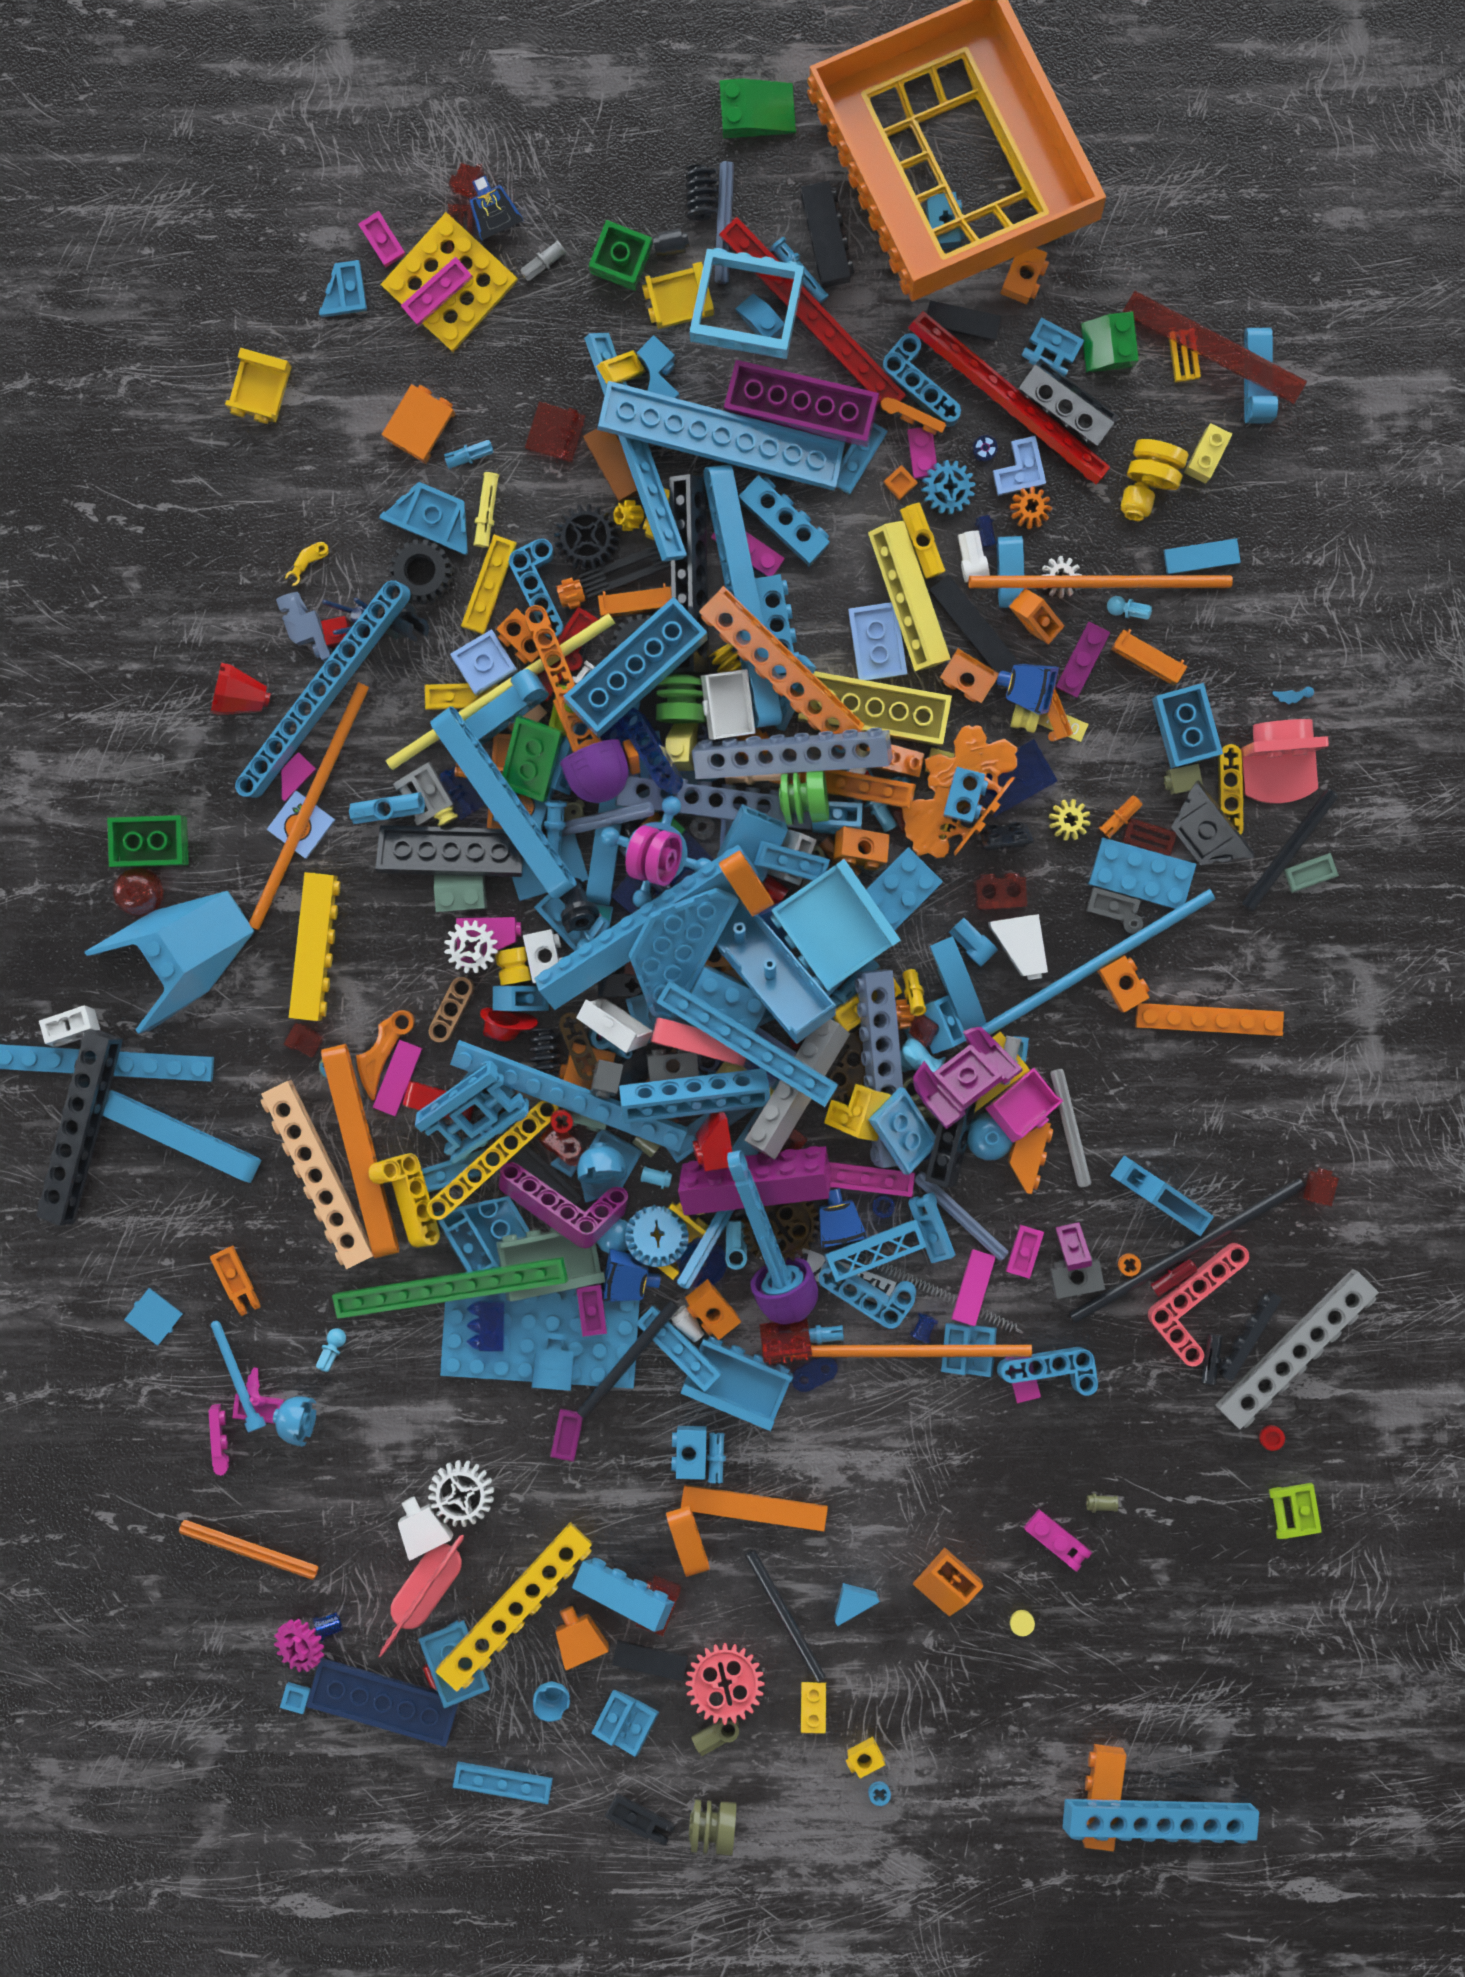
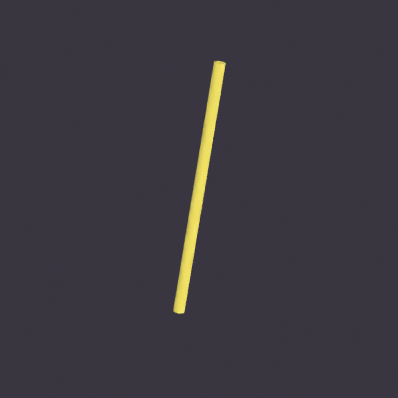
M608 613L561 644L560 648L564 657L614 625L615 622L611 615ZM557 656L549 657L547 665L549 667L552 666L560 658ZM541 659L525 668L537 675L545 670ZM511 678L459 711L458 713L463 720L468 719L512 687ZM432 729L388 758L386 762L394 770L440 738Z

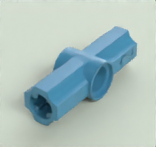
M421 792L356 802L350 804L349 815L353 824L422 814L425 809V801ZM386 802L391 808L389 814L384 811V804Z

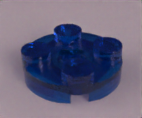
M701 1237L694 1238L692 1242H689L685 1252L677 1260L676 1265L680 1275L702 1239ZM717 1243L706 1259L707 1266H702L691 1286L698 1287L707 1279L714 1285L723 1277L726 1271V1256Z

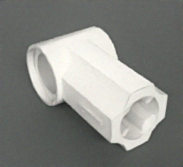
M979 531L959 534L958 541L962 556L961 568L964 581L968 582L969 576H990L987 558L983 555Z

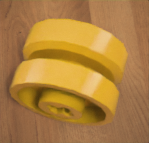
M1152 439L1137 440L1133 455L1138 460L1130 462L1127 476L1136 482L1145 483L1150 487L1165 490L1178 489L1182 479V474L1178 470L1186 465L1189 455L1187 451L1162 441Z

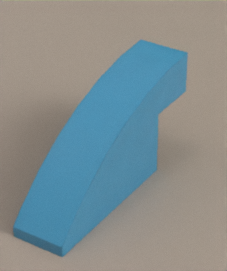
M953 936L930 945L929 948L938 967L937 972L947 995L951 998L964 1031L985 1025L986 1020Z
M1123 1156L1110 1175L1199 1236L1202 1235L1214 1217L1126 1156Z

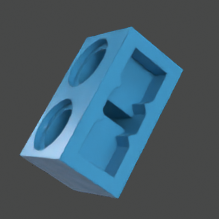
M956 767L943 816L970 824L974 818L978 819L982 805L978 804L980 795H985L988 781L984 780L986 774ZM970 777L976 781V788L969 791L964 788L963 780ZM960 801L967 802L970 806L969 813L960 814L956 808L957 803Z

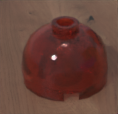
M132 868L124 871L118 876L113 886V896L116 904L122 911L130 915H147L155 911L163 900L164 893L160 878L154 872L145 868Z

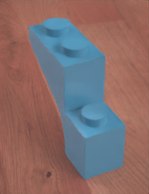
M653 335L637 352L638 359L645 365L650 374L647 391L680 399L679 392L662 377L663 374L665 376L668 375L675 367V355Z

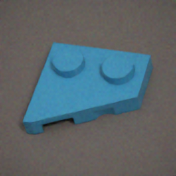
M360 261L335 263L331 273V281L328 283L325 292L326 296L322 308L320 307L319 310L320 317L367 311Z

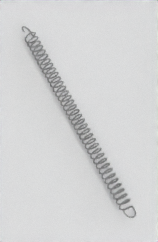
M865 1255V1256H866L865 1264H866V1262L868 1261L869 1258H870V1262H869V1264H870V1263H871V1259H872V1255H870L868 1258H867V1255ZM888 1263L885 1264V1266L887 1265L885 1274L889 1270ZM892 1266L889 1276L892 1274V1272H893L894 1269H895V1273H894V1276H893V1277H895L896 1274L898 1273V1271L896 1272L897 1267H894V1269L892 1270V1268H893V1266ZM899 1269L900 1272H899L898 1279H899L900 1276L902 1275L901 1269ZM903 1271V1272H904V1275H903L902 1281L905 1279V1277H906L907 1274H908L907 1281H909V1279L911 1278V1276H912L911 1283H913V1281L916 1279V1282H915V1285H914L915 1287H916L917 1283L920 1281V1285H919V1288H918V1289H920V1287H921L922 1284L924 1283V1287H923V1290H922V1291H924V1289L926 1288V1286L929 1284L928 1289H927V1293L929 1292L930 1288L933 1286V1289H934V1290L937 1288L935 1297L937 1296V1294H938L939 1291L941 1290V1294H940L939 1299L941 1298V1296L943 1295L944 1292H945V1296H944L943 1301L946 1299V1297H947V1295H946V1290L943 1291V1293H942V1288L939 1289V1291H938V1286L934 1288V1284L930 1286V1283H927V1284H926V1281H923V1282H922L921 1279H919V1280L917 1281V1277H915V1278L913 1279V1275H911V1276L909 1277V1273H907V1274L905 1275V1271ZM951 1293L949 1294V1298H948L947 1303H948V1302L950 1301V1299L952 1298V1296L950 1297ZM955 1295L953 1297L951 1305H953L954 1301L956 1300ZM983 1309L982 1315H981L980 1318H982V1316L984 1315V1313L987 1311L985 1320L987 1319L988 1315L991 1313V1316H990V1319H989V1322H990L991 1319L993 1318L992 1312H989V1313H988V1310H985V1311H984V1309ZM1009 1321L1007 1322L1005 1330H1007L1008 1326L1010 1325ZM1010 1322V1323H1012V1325H1011V1328H1010V1331H1009V1332H1011L1012 1328H1013L1015 1325H1016V1329H1017V1324H1014V1325H1013V1322Z

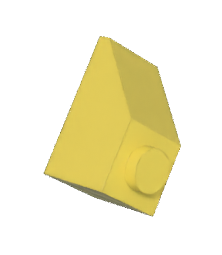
M697 723L673 724L666 738L665 763L671 771H694L692 750L697 744Z

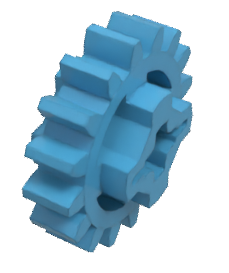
M948 460L943 461V467L939 463L934 464L935 471L932 469L927 470V474L930 477L923 478L922 482L927 484V487L921 489V491L928 493L924 501L931 500L930 508L933 509L938 506L940 514L945 509H947L948 514H953L954 507L958 512L962 511L961 504L969 505L970 501L967 497H972L975 494L970 491V488L975 486V483L969 482V478L973 474L969 473L966 475L965 470L967 466L964 465L958 468V461H954L951 466ZM939 473H942L941 480L938 483L933 484L936 476ZM954 473H956L962 481H959L956 477H954ZM947 483L948 485H953V490L948 491V489H944V485ZM963 491L961 498L955 502L957 493ZM935 494H938L939 496H941V497L943 498V502L940 501V500L935 496Z

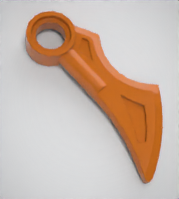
M399 1010L378 1024V1038L374 1046L367 1052L356 1055L359 1075L371 1100L376 1099L382 1069L400 1035L411 1032L415 1026V1018L407 1010ZM400 1015L406 1016L409 1020L408 1027L405 1029H400L396 1025V1019Z

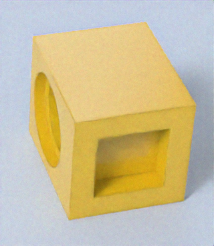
M873 1737L847 1750L848 1759H846V1763L852 1773L856 1772L859 1778L885 1766L884 1756ZM866 1754L871 1758L868 1762L861 1763L858 1761L859 1756Z

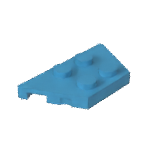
M418 482L406 495L400 497L390 509L383 512L379 517L385 522L465 556L468 554L465 502L426 484Z

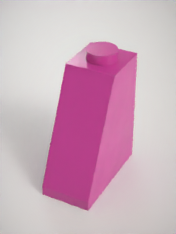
M516 917L456 918V924L464 927V921L466 920L470 926H472L474 920L478 921V927L486 924V932L494 931L491 940H498V943L493 945V948L498 951L518 942L517 937L522 936L521 922H517ZM475 930L467 931L471 937L481 935L480 932ZM459 937L457 939V950L460 949L461 944ZM468 941V947L464 952H475L474 947L478 942L472 943ZM487 942L482 947V954L484 956L487 952ZM466 956L465 958L461 959L466 963L476 962L472 957Z

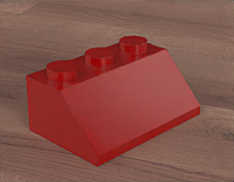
M710 1113L695 1133L696 1141H692L698 1165H703L705 1171L729 1168L727 1155L729 1152H732L728 1121L725 1113Z

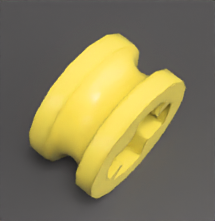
M449 806L434 815V818L439 820V827L450 823L458 817L457 814L453 813V806Z

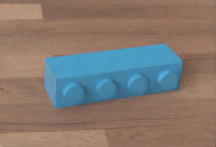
M593 1558L582 1562L573 1583V1589L653 1632L664 1629L674 1605L673 1601L667 1599L668 1595L666 1593L648 1589L645 1582L629 1579L624 1571L616 1568L610 1569L606 1566V1562L601 1559Z

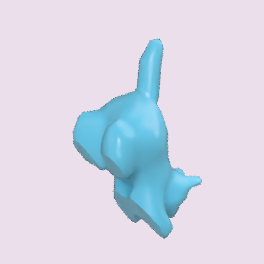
M912 1027L904 1029L907 1040L900 1049L902 1072H907L908 1070H915L917 1072L923 1061L927 1063L932 1072H935L944 1065L946 1057L935 1059L929 1054L925 1045L919 1039H916Z

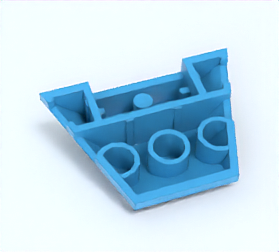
M509 1196L456 1207L445 1218L437 1220L466 1272L500 1267L496 1242L503 1241V1236L517 1234V1238L525 1237L526 1232L530 1231ZM444 1210L434 1212V1215L440 1216L444 1213Z

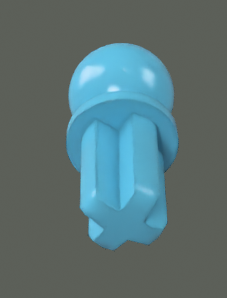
M1114 596L1107 602V610L1115 616L1125 612L1126 618L1132 616L1147 620L1152 612L1150 605L1134 602L1133 599H1129L1128 603H1126L1120 596Z
M335 1328L327 1334L328 1346L322 1345L323 1351L316 1364L319 1370L328 1372L336 1355H340L337 1348L343 1346L346 1341V1334L343 1330Z

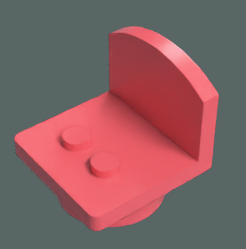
M1294 719L1252 725L1254 742L1240 748L1242 752L1244 795L1259 802L1278 804L1296 801L1318 789L1316 751L1329 747L1328 736L1314 737L1313 720Z

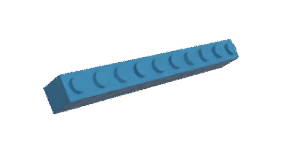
M739 844L726 850L723 855L705 864L703 868L694 874L685 877L671 889L665 890L660 896L644 904L631 915L624 917L610 929L604 930L599 936L583 944L570 955L563 957L549 969L543 970L535 977L539 992L556 1010L630 961L628 954L651 912L713 888L733 894L736 891L718 863L740 850L757 877H759L753 863Z

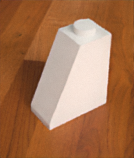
M1039 914L988 922L992 933L1021 976H1027L1028 980L1042 978V973L1048 972Z

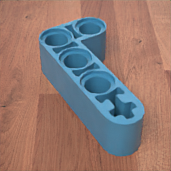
M1246 328L1244 332L1245 423H1271L1277 417L1278 399L1277 396H1273L1272 329Z
M905 334L885 356L882 370L907 396L928 414L944 422L946 427L955 425L961 414L960 405L912 364L920 352L921 341L915 334ZM907 342L913 343L916 350L907 352L904 350L903 345ZM896 361L900 368L892 371L887 367V363ZM908 377H915L919 384L910 387L905 380ZM926 393H934L937 400L933 403L927 402L924 398ZM943 401L942 407L940 406L939 410H937L936 408H938L940 402ZM950 409L953 410L954 413L952 416L950 415L948 416V418L945 417L946 411L948 412L950 411Z
M537 539L513 551L509 556V564L530 607L536 605L541 600L548 602L547 615L548 617L550 616L554 625L559 624L556 627L557 632L555 633L558 639L564 630V625L537 571L538 568L552 561L554 549L548 540ZM540 546L549 548V553L545 557L536 555V551ZM518 557L527 558V564L524 567L517 568L514 565ZM528 579H536L538 585L535 589L528 590L525 588V583ZM538 611L533 612L537 622L540 623L541 619H543L542 613ZM544 634L548 639L552 640L549 634Z
M529 669L519 671L510 680L513 685L465 720L481 745L514 723L516 717L525 715L549 696L548 691L536 673Z
M826 1262L822 1265L818 1276L819 1282L824 1288L889 1329L900 1325L912 1308L916 1298V1288L908 1281H902L897 1284L890 1296L858 1275L842 1280L839 1285L838 1282H835L833 1275L831 1277L827 1276L831 1269ZM834 1262L838 1275L849 1271V1269L838 1262ZM852 1284L857 1290L850 1292L845 1288V1285ZM908 1292L911 1297L903 1299L899 1296V1293ZM872 1297L877 1303L870 1305L865 1299ZM894 1311L898 1316L890 1318L886 1315V1312Z
M1082 1347L1032 1354V1357L1005 1358L997 1366L998 1375L1009 1383L1070 1374L1071 1385L1075 1391L1089 1396L1094 1394L1098 1388L1094 1356L1090 1351ZM1084 1353L1086 1356L1085 1362L1077 1365V1356ZM1061 1357L1062 1365L1054 1369L1052 1366L1053 1360ZM1037 1361L1039 1364L1037 1371L1030 1373V1363ZM1009 1366L1015 1369H1022V1372L1019 1370L1011 1371V1376L1005 1373V1371L1009 1370ZM1088 1377V1387L1081 1389L1080 1381Z

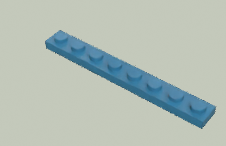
M672 981L667 983L657 1000V1003L824 1107L838 1087L837 1083Z

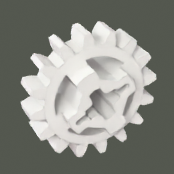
M467 920L464 921V927L456 924L455 928L457 931L455 933L449 931L448 934L452 938L444 942L450 945V949L445 950L446 954L452 955L448 960L449 963L456 961L455 969L459 970L464 966L465 973H469L470 968H473L474 972L478 973L479 966L487 969L486 962L495 961L491 954L498 953V950L493 948V945L498 943V940H491L494 931L486 932L487 925L483 924L481 927H478V921L475 920L472 926H470ZM475 930L480 932L481 935L471 937L467 931ZM459 937L461 940L460 949L456 951L455 944ZM468 941L472 943L478 942L474 947L475 952H464L468 947ZM487 942V952L484 956L482 954V947ZM466 956L472 957L474 961H476V963H466L461 959L465 958Z

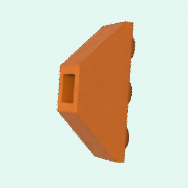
M1049 1122L1045 1123L1041 1128L1035 1126L1023 1138L1015 1141L1009 1153L1008 1163L1024 1191L1032 1194L1033 1189L1037 1190L1040 1182V1176L1037 1175L1039 1166H1044L1047 1152H1044L1046 1142L1050 1143L1053 1129L1050 1128L1051 1123Z

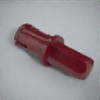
M1188 1259L1170 1271L1168 1269L1167 1274L1151 1283L1150 1286L1157 1296L1160 1297L1177 1285L1179 1287V1283L1197 1271V1267L1192 1260Z

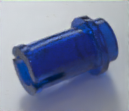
M990 515L976 518L977 523H975V526H978L982 547L997 544L992 526L994 520L991 519Z

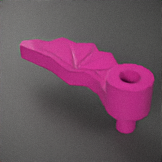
M254 1367L248 1376L246 1387L248 1388V1394L252 1396L250 1398L252 1405L262 1408L265 1405V1398L259 1395L258 1368Z

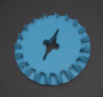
M653 1205L652 1207H644L630 1218L626 1227L625 1241L629 1252L636 1260L647 1266L663 1267L676 1262L683 1255L688 1245L689 1233L686 1223H684L679 1215L665 1206L658 1207ZM655 1224L657 1225V1230H659V1233L664 1234V1236H661L659 1248L657 1247V1241L655 1237H651V1235L654 1234V1230L656 1228Z

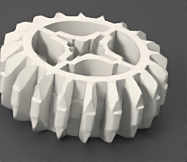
M457 1460L455 1468L451 1463H447V1471L440 1468L438 1470L440 1476H433L432 1480L436 1484H430L429 1490L436 1493L429 1494L428 1499L436 1500L431 1504V1509L439 1507L436 1516L446 1515L443 1520L444 1523H447L451 1518L453 1519V1526H456L458 1520H461V1525L466 1527L467 1519H469L471 1524H475L476 1516L479 1519H483L485 1516L483 1511L489 1512L491 1507L487 1503H492L494 1498L487 1494L493 1493L494 1488L486 1487L492 1480L491 1478L483 1479L487 1472L483 1470L479 1474L477 1472L478 1464L471 1469L469 1468L470 1461H466L464 1467H462L460 1460ZM458 1475L467 1476L475 1481V1483H464ZM450 1478L452 1481V1492L443 1497V1484ZM459 1489L461 1492L468 1491L464 1498L462 1497V1495H454L458 1492ZM480 1490V1503L472 1509L470 1496L475 1491ZM458 1504L465 1511H456L448 1505Z

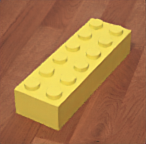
M814 672V675L865 724L861 732H867L871 728H882V730H889L890 738L940 747L943 745L952 696ZM810 701L812 708L816 710L822 708L819 701ZM802 712L799 713L798 721L808 723V718ZM831 717L827 719L828 723L833 727L840 725L836 718Z

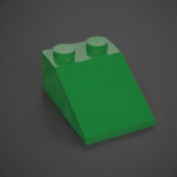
M746 78L719 80L723 139L796 133L792 83Z

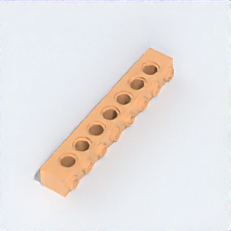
M292 1080L262 1093V1106L267 1113H271L274 1119L271 1122L275 1132L281 1134L284 1140L282 1146L287 1156H291L295 1163L293 1165L295 1174L298 1178L302 1177L306 1185L303 1189L309 1200L312 1199L316 1206L314 1212L320 1222L323 1221L327 1228L325 1235L329 1243H334L337 1249L335 1255L341 1266L345 1265V1268L348 1269L373 1257L369 1238ZM282 1103H286L290 1107V1114L288 1116H283L279 1111ZM292 1125H297L300 1128L301 1135L299 1138H294L290 1134ZM303 1147L311 1150L312 1156L309 1160H305L301 1156L300 1152ZM313 1169L321 1171L322 1179L320 1182L312 1179L311 1172ZM323 1191L331 1192L333 1195L331 1203H325L322 1200ZM334 1213H340L343 1216L344 1221L342 1225H336L333 1222L332 1216ZM348 1234L354 1238V1245L352 1247H348L343 1243L344 1235Z

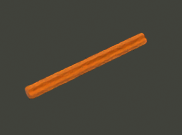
M184 1520L179 1528L180 1534L309 1579H314L318 1572V1566L187 1520Z

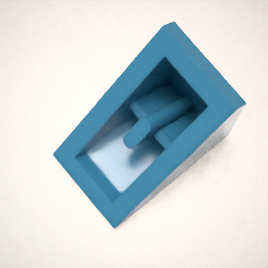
M843 1583L834 1615L837 1626L879 1603L878 1594L875 1591Z

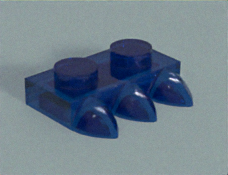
M479 1301L471 1304L467 1310L471 1314L479 1316V1318L470 1321L467 1327L479 1333V1335L471 1337L466 1343L479 1351H504L505 1301Z

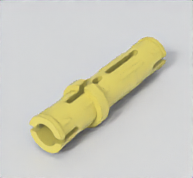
M485 472L483 474L478 517L475 518L477 527L473 545L482 548L489 547L491 527L494 526L495 522L492 519L499 474Z

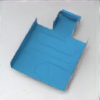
M549 1333L547 1350L535 1349L532 1376L533 1388L569 1390L571 1392L574 1352L562 1351L563 1334Z

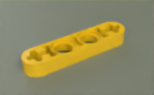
M1229 744L1222 748L1223 754L1218 756L1219 807L1225 815L1238 814V818H1232V824L1237 826V831L1241 835L1243 832L1242 752L1238 746ZM1229 749H1231L1232 753L1236 754V758L1232 759L1231 764L1232 766L1237 765V770H1224V766H1229V759L1224 758V754ZM1227 773H1233L1237 777L1235 786L1229 787L1224 783V777ZM1228 797H1232L1237 801V808L1234 811H1228L1225 808L1224 803Z

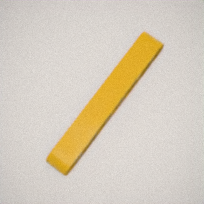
M544 1100L538 1102L528 1111L527 1116L523 1120L517 1121L428 1202L426 1206L427 1215L433 1220H441L449 1215L550 1123L551 1116L545 1117L541 1114V1105L545 1103L551 1105L553 1109L552 1114L558 1110V1106ZM525 1120H531L534 1123L535 1129L532 1133H526L522 1129V1124ZM507 1136H512L516 1139L517 1145L515 1149L509 1150L505 1147L504 1139ZM493 1152L499 1157L496 1166L487 1164L486 1156L488 1153ZM471 1169H477L481 1174V1178L477 1183H472L468 1179L467 1175ZM454 1185L461 1187L463 1192L461 1198L457 1200L449 1195V1190ZM435 1202H440L444 1206V1213L440 1216H435L431 1212V1206Z

